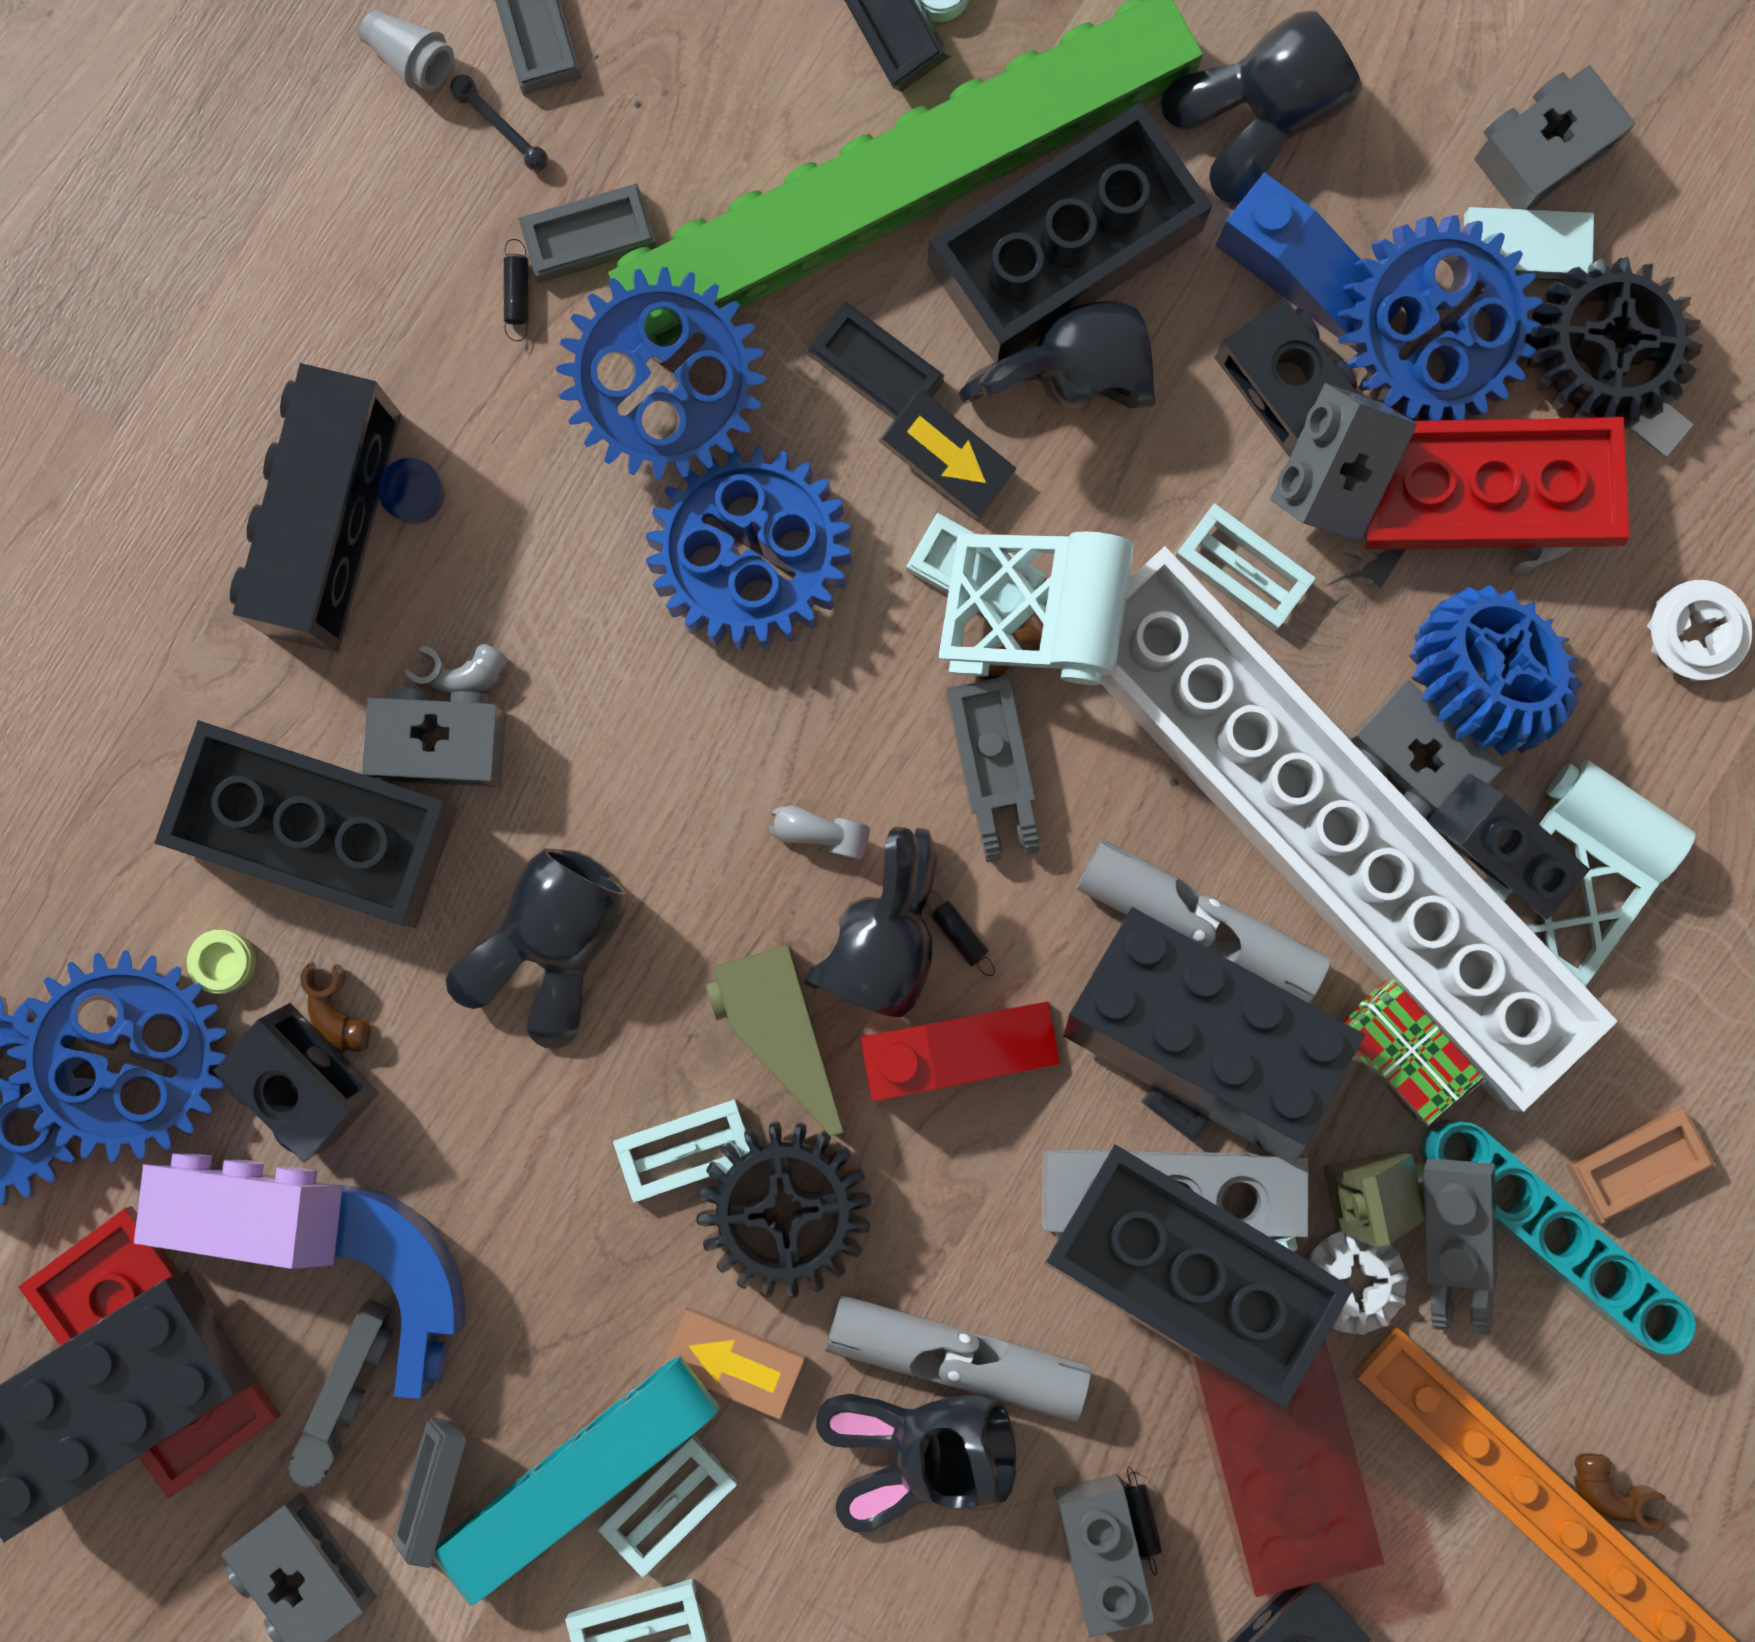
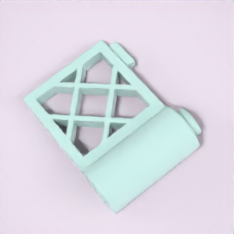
M1088 531L1074 532L1069 537L958 534L938 658L950 662L949 672L955 675L988 677L990 665L1062 669L1061 679L1064 681L1083 685H1100L1101 675H1112L1115 673L1134 543L1124 537ZM976 551L993 552L1003 567L979 588L972 578ZM1008 552H1016L1017 554L1011 558ZM1040 553L1054 554L1051 577L1037 590H1034L1021 571ZM1013 580L1026 600L1002 621L989 601ZM980 610L993 630L974 648L961 647L965 623ZM1036 612L1044 624L1040 651L1022 650L1012 636V633ZM1003 643L1007 649L996 648Z
M1588 759L1584 760L1577 767L1567 763L1552 780L1546 793L1554 799L1540 825L1551 835L1555 831L1572 842L1575 847L1576 857L1588 868L1587 853L1606 866L1590 868V871L1581 880L1586 915L1552 920L1551 916L1546 920L1541 916V923L1527 925L1533 933L1544 932L1546 946L1585 987L1658 885L1668 878L1683 861L1696 836L1692 829ZM1617 873L1636 886L1620 909L1597 913L1591 877ZM1486 877L1484 881L1505 901L1509 894L1491 878ZM1613 919L1601 935L1599 921ZM1588 923L1593 948L1577 969L1558 956L1554 929Z

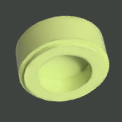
M212 930L198 937L190 947L187 956V969L193 982L202 985V990L216 994H229L242 989L252 979L256 969V954L251 943L241 934L228 930Z

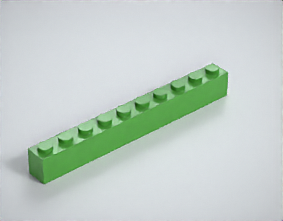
M1128 0L1116 10L1114 17L1096 26H1093L1091 22H1087L1071 29L1060 39L1059 45L1041 54H1038L1036 50L1025 52L1008 63L1005 67V72L985 82L981 78L967 81L951 93L950 100L930 110L926 106H920L908 111L895 122L893 129L875 138L871 134L859 136L845 144L839 151V156L819 166L815 162H810L797 167L784 178V184L764 194L756 190L740 196L729 205L728 212L709 222H706L705 219L693 220L676 230L672 236L673 240L653 250L649 247H641L629 252L617 262L618 268L608 272L610 279H617L625 290L629 291L633 289V274L636 269H641L648 285H656L661 268L668 267L672 286L677 287L680 286L682 280L689 272L695 273V293L702 295L706 289L716 283L719 285V290L714 304L721 309L727 304L737 301L740 304L737 309L738 311L1115 120L1139 103L1144 105L1164 95L1165 90L1181 76L1198 71L1203 53L1174 0ZM656 310L651 312L645 320V334L655 345L669 346L678 339L680 333L679 322L670 312Z

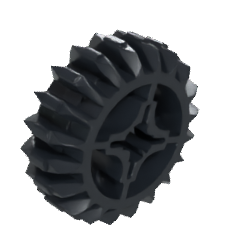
M1628 257L1619 258L1612 265L1611 270L1604 259L1601 258L1594 260L1588 266V274L1579 266L1574 267L1564 276V284L1554 282L1545 292V299L1548 303L1539 305L1532 313V319L1542 325L1534 327L1531 333L1526 335L1525 342L1540 348L1528 358L1527 367L1535 369L1545 368L1546 374L1537 381L1536 390H1547L1554 386L1560 393L1552 402L1553 409L1559 410L1568 402H1571L1576 406L1573 418H1588L1592 412L1595 413V418L1624 417V428H1629L1640 421L1641 415L1650 420L1657 417L1663 412V403L1671 405L1682 396L1683 389L1680 384H1686L1693 379L1697 370L1688 361L1693 360L1701 353L1703 345L1686 338L1699 329L1701 320L1683 318L1681 312L1690 305L1691 297L1684 296L1676 300L1672 298L1668 292L1674 286L1675 277H1667L1657 284L1652 281L1653 263L1644 264L1636 274H1633ZM1605 301V308L1597 316V322L1587 321L1582 327L1570 326L1575 308L1589 302ZM1636 313L1646 322L1648 327L1640 322ZM1607 334L1610 335V336H1611V340H1610V339H1605V336H1606ZM1615 347L1622 348V351L1618 354L1615 351ZM1576 359L1581 360L1588 366L1591 376L1581 368ZM1644 360L1656 361L1653 373L1647 383L1635 387H1622V377L1629 372L1630 365H1640Z
M779 1121L770 1122L769 1137L771 1142L764 1144L761 1143L758 1132L753 1127L746 1129L744 1138L750 1150L742 1154L736 1144L728 1141L724 1144L722 1151L725 1157L733 1164L728 1170L722 1164L711 1161L706 1169V1172L713 1179L721 1182L720 1188L710 1185L700 1186L697 1197L704 1202L716 1204V1209L699 1212L696 1220L700 1226L717 1225L719 1231L711 1233L703 1240V1247L706 1251L715 1250L723 1245L728 1249L717 1262V1269L724 1273L739 1261L744 1267L739 1274L737 1285L743 1289L751 1283L754 1273L763 1275L761 1295L764 1297L772 1296L775 1279H786V1293L788 1297L797 1298L799 1296L798 1277L807 1275L810 1286L815 1292L824 1288V1281L819 1268L825 1265L834 1276L840 1278L845 1274L846 1268L836 1253L840 1250L849 1256L858 1257L862 1251L861 1245L856 1240L847 1236L848 1231L867 1233L870 1229V1221L868 1219L852 1215V1210L863 1209L871 1205L870 1194L865 1192L850 1193L849 1191L850 1187L859 1184L865 1179L863 1169L854 1168L842 1174L839 1168L848 1161L851 1151L846 1146H843L830 1158L823 1152L828 1147L831 1136L825 1130L818 1134L813 1146L803 1143L807 1131V1125L803 1122L796 1123L793 1131V1141L782 1140V1127ZM788 1157L800 1159L819 1169L829 1180L835 1193L821 1195L820 1191L807 1192L798 1188L791 1176ZM769 1159L770 1187L768 1191L761 1197L746 1200L744 1204L730 1205L732 1191L742 1175L754 1165ZM779 1177L783 1179L784 1193L792 1195L791 1204L798 1200L803 1210L793 1212L792 1223L789 1226L790 1240L785 1238L784 1224L776 1222L777 1215L770 1218L767 1210L764 1211L766 1208H771L775 1205L776 1195L779 1192ZM838 1213L836 1224L827 1240L813 1252L799 1258L798 1233L801 1227L809 1221L822 1219L823 1215ZM746 1224V1227H762L768 1230L775 1237L780 1259L763 1256L751 1249L741 1239L734 1225Z

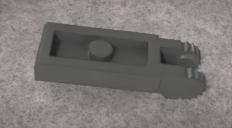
M1009 676L947 688L946 694L971 814L976 813L978 829L986 862L1001 860V840L999 832L995 829L992 810L1015 806L1018 840L1020 846L1023 847L1025 855L1039 852L1038 836L1031 802H1034L1035 797Z
M1427 1158L1424 1167L1427 1284L1432 1285V1329L1448 1331L1454 1313V1304L1451 1300L1452 1287L1474 1289L1471 1306V1324L1473 1325L1474 1333L1490 1335L1493 1315V1291L1497 1281L1495 1164Z
M371 1300L365 1302L352 1323L292 1454L294 1457H291L289 1461L291 1463L287 1470H290L289 1477H292V1483L296 1482L299 1485L298 1487L305 1486L307 1489L309 1486L315 1487L317 1483L321 1484L323 1477H326L340 1450L341 1442L335 1427L337 1424L347 1428L350 1427L366 1392L355 1387L359 1375L365 1364L377 1368L393 1334V1331L382 1327L390 1310L383 1305Z

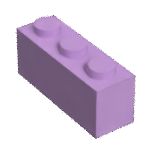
M172 1153L171 1164L143 1165L134 1244L289 1269L334 1265L343 1186L316 1182L317 1170L277 1167L276 1176L263 1174L264 1163L246 1160H224L223 1169L211 1167V1155L197 1153Z

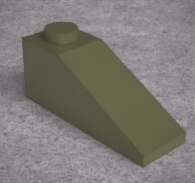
M781 946L713 967L717 981L707 983L706 988L716 1020L728 1018L731 1030L830 1136L843 1133L844 1127L790 946Z
M1396 1151L1324 1166L1336 1228L1375 1247L1391 1245L1426 1220L1423 1206L1425 1202L1424 1167L1421 1163L1414 1164L1412 1154Z

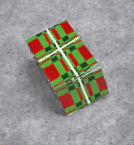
M1392 980L1382 981L1342 1021L1366 1034L1355 1055L1417 1122L1429 1125L1486 1081L1482 1079L1483 1076L1413 999Z

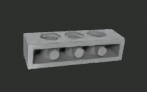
M1042 1149L1041 1226L1046 1232H1056V1242L1111 1150ZM1128 1151L1172 1179L1183 1182L1187 1188L1222 1209V1198L1226 1189L1232 1184L1244 1182L1252 1191L1253 1202L1249 1211L1237 1218L1273 1240L1293 1236L1308 1237V1157L1299 1155L1293 1165L1272 1153Z

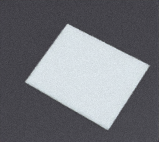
M1663 403L1664 407L1661 414L1651 420L1641 415L1640 421L1630 428L1667 457L1694 424L1671 405Z

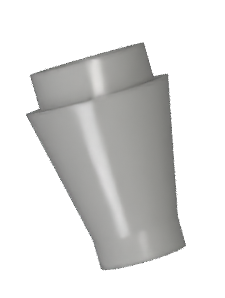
M378 8L370 11L363 19L359 29L360 40L371 47L411 89L422 88L426 91H433L444 83L453 67L454 51L446 44V39L442 33L391 16Z

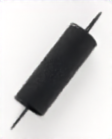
M510 239L505 244V255L507 257L503 259V321L505 322L504 329L507 336L506 324L520 325L527 323L526 334L522 339L514 340L509 337L511 340L518 342L524 340L527 336L528 258L526 257L525 246V256L521 254H506V246L511 240H517L524 246L520 240Z
M942 900V905L934 911L931 910L929 913L930 917L969 963L970 967L975 964L978 966V962L984 958L991 962L988 957L984 956L989 952L987 947L949 900L945 903ZM994 968L993 974H991V975L985 974V975H987V976H993L994 973H995V968Z
M1128 1467L1127 1477L1129 1484L1123 1488H1126L1124 1491L1141 1560L1149 1561L1151 1571L1156 1576L1157 1567L1155 1560L1149 1557L1162 1553V1547L1148 1488L1145 1484L1138 1485L1134 1471L1131 1467ZM1129 1468L1136 1480V1485L1128 1487L1130 1485ZM1150 1559L1154 1561L1156 1574L1152 1569Z

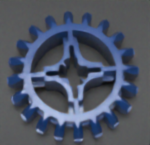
M1491 585L1477 591L1468 587L1462 592H1457L1447 601L1442 600L1430 611V616L1420 624L1419 631L1414 635L1417 643H1415L1409 657L1418 666L1411 679L1426 686L1421 702L1434 703L1440 711L1437 722L1448 720L1453 724L1456 730V740L1472 736L1478 751L1494 747L1503 756L1510 751L1518 750L1523 753L1528 749H1533L1545 739L1549 740L1563 728V724L1579 704L1575 696L1583 683L1573 674L1579 660L1566 654L1564 650L1569 638L1557 636L1551 628L1554 618L1543 620L1536 614L1534 601L1521 605L1513 590L1499 595Z

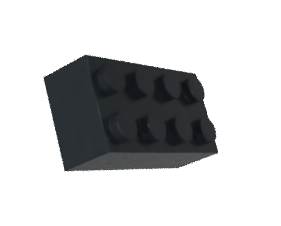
M1139 103L929 240L927 264L992 360L996 362L1017 353L1040 338L1054 317L1067 309L1095 302L1202 232L1213 205L1143 104Z
M300 363L295 381L289 380L282 393L280 415L285 420L279 442L271 443L265 456L263 475L268 483L262 505L256 504L248 519L246 534L251 547L245 567H239L233 576L230 587V602L232 605H235L233 610L234 616L266 636L339 653L402 414L376 381Z
M198 720L154 843L392 923L417 928L458 808L445 801Z
M1131 907L1071 1010L1063 1037L1293 1165L1307 1146L1366 1034Z
M1116 1144L1111 1149L1044 1263L1269 1403L1283 1409L1287 1408L1354 1289Z
M189 1271L164 1279L0 1384V1538L3 1543L33 1526L256 1382Z

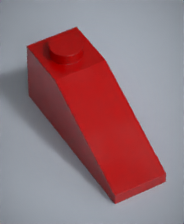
M1048 1001L860 1036L872 1101L931 1091L1060 1064Z

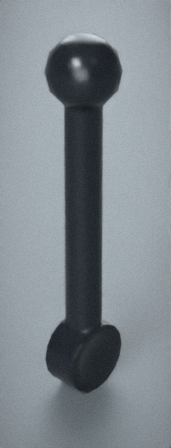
M462 74L453 78L450 89L454 98L461 103L469 102L524 155V164L528 169L541 171L546 167L548 163L546 151L538 146H531L477 94L476 85L471 77Z

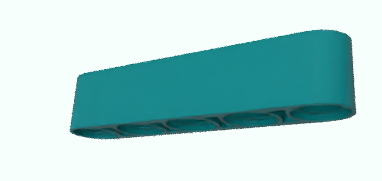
M1449 1119L1435 1122L1426 1129L1421 1138L1420 1146L1425 1164L1427 1158L1445 1160L1443 1150L1447 1138L1454 1133L1460 1132L1465 1136L1469 1144V1154L1465 1160L1466 1162L1495 1164V1186L1504 1176L1511 1175L1518 1186V1197L1514 1204L1506 1209L1501 1210L1496 1204V1227L1625 1338L1655 1353L1665 1355L1679 1353L1690 1345L1695 1335L1696 1321L1693 1311L1689 1306L1484 1129L1473 1123ZM1561 1218L1567 1227V1240L1560 1249L1550 1252L1544 1242V1231L1549 1223ZM1611 1261L1617 1272L1616 1283L1607 1293L1599 1294L1594 1283L1595 1274L1601 1265ZM1662 1305L1667 1316L1666 1325L1659 1334L1650 1337L1645 1328L1646 1316L1655 1306Z
M676 1356L451 1531L436 1545L433 1556L434 1561L469 1606L476 1604L695 1434L718 1413L721 1406L682 1356Z

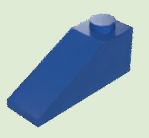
M1264 172L1226 220L1215 246L1296 307L1303 309L1312 319L1336 337L1340 338L1344 334L1354 331L1353 322L1337 317L1338 311L1355 307L1356 300L1348 296L1342 289L1344 285L1350 283L1364 282L1365 279L1354 267L1356 261L1361 259L1315 209ZM1394 301L1389 308V323L1402 308L1398 302ZM1348 345L1356 352H1358L1356 345Z

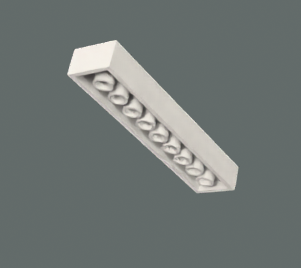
M1166 546L1129 579L1115 673L1112 675H1101L1100 683L1382 981L1392 980L1397 983L1483 1076L1481 1079L1486 1081L1480 1085L1503 1109L1524 1112L1618 1021Z

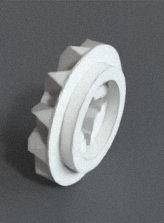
M1708 580L1688 581L1672 588L1656 602L1657 606L1647 627L1651 630L1653 642L1651 652L1657 654L1667 665V672L1677 673L1690 678L1691 682L1710 680L1728 674L1745 658L1752 640L1751 618L1742 600L1726 586ZM1690 615H1693L1697 623L1708 621L1710 624L1719 620L1721 624L1712 629L1713 632L1705 637L1706 648H1703L1698 640L1680 642L1678 638L1684 634V630L1691 626Z
M1340 1231L1320 1242L1311 1253L1308 1261L1341 1280L1351 1276V1266L1354 1265L1353 1255H1355L1356 1262L1360 1264L1362 1273L1374 1276L1377 1279L1382 1278V1282L1374 1283V1286L1364 1288L1363 1299L1360 1300L1361 1309H1359V1304L1355 1301L1353 1293H1351L1332 1326L1337 1331L1365 1335L1367 1332L1374 1331L1380 1327L1389 1326L1391 1319L1398 1310L1406 1305L1405 1293L1409 1276L1400 1258V1253L1392 1245L1375 1247Z

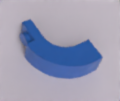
M341 1185L343 1187L335 1257L353 1259L370 1266L381 1274L391 1286L398 1300L401 1312V1336L394 1397L421 1399L433 1389V1382H441L444 1376L447 1344L446 1342H437L438 1333L454 1335L465 1327L464 1291L455 1260L438 1232L411 1207L378 1191Z

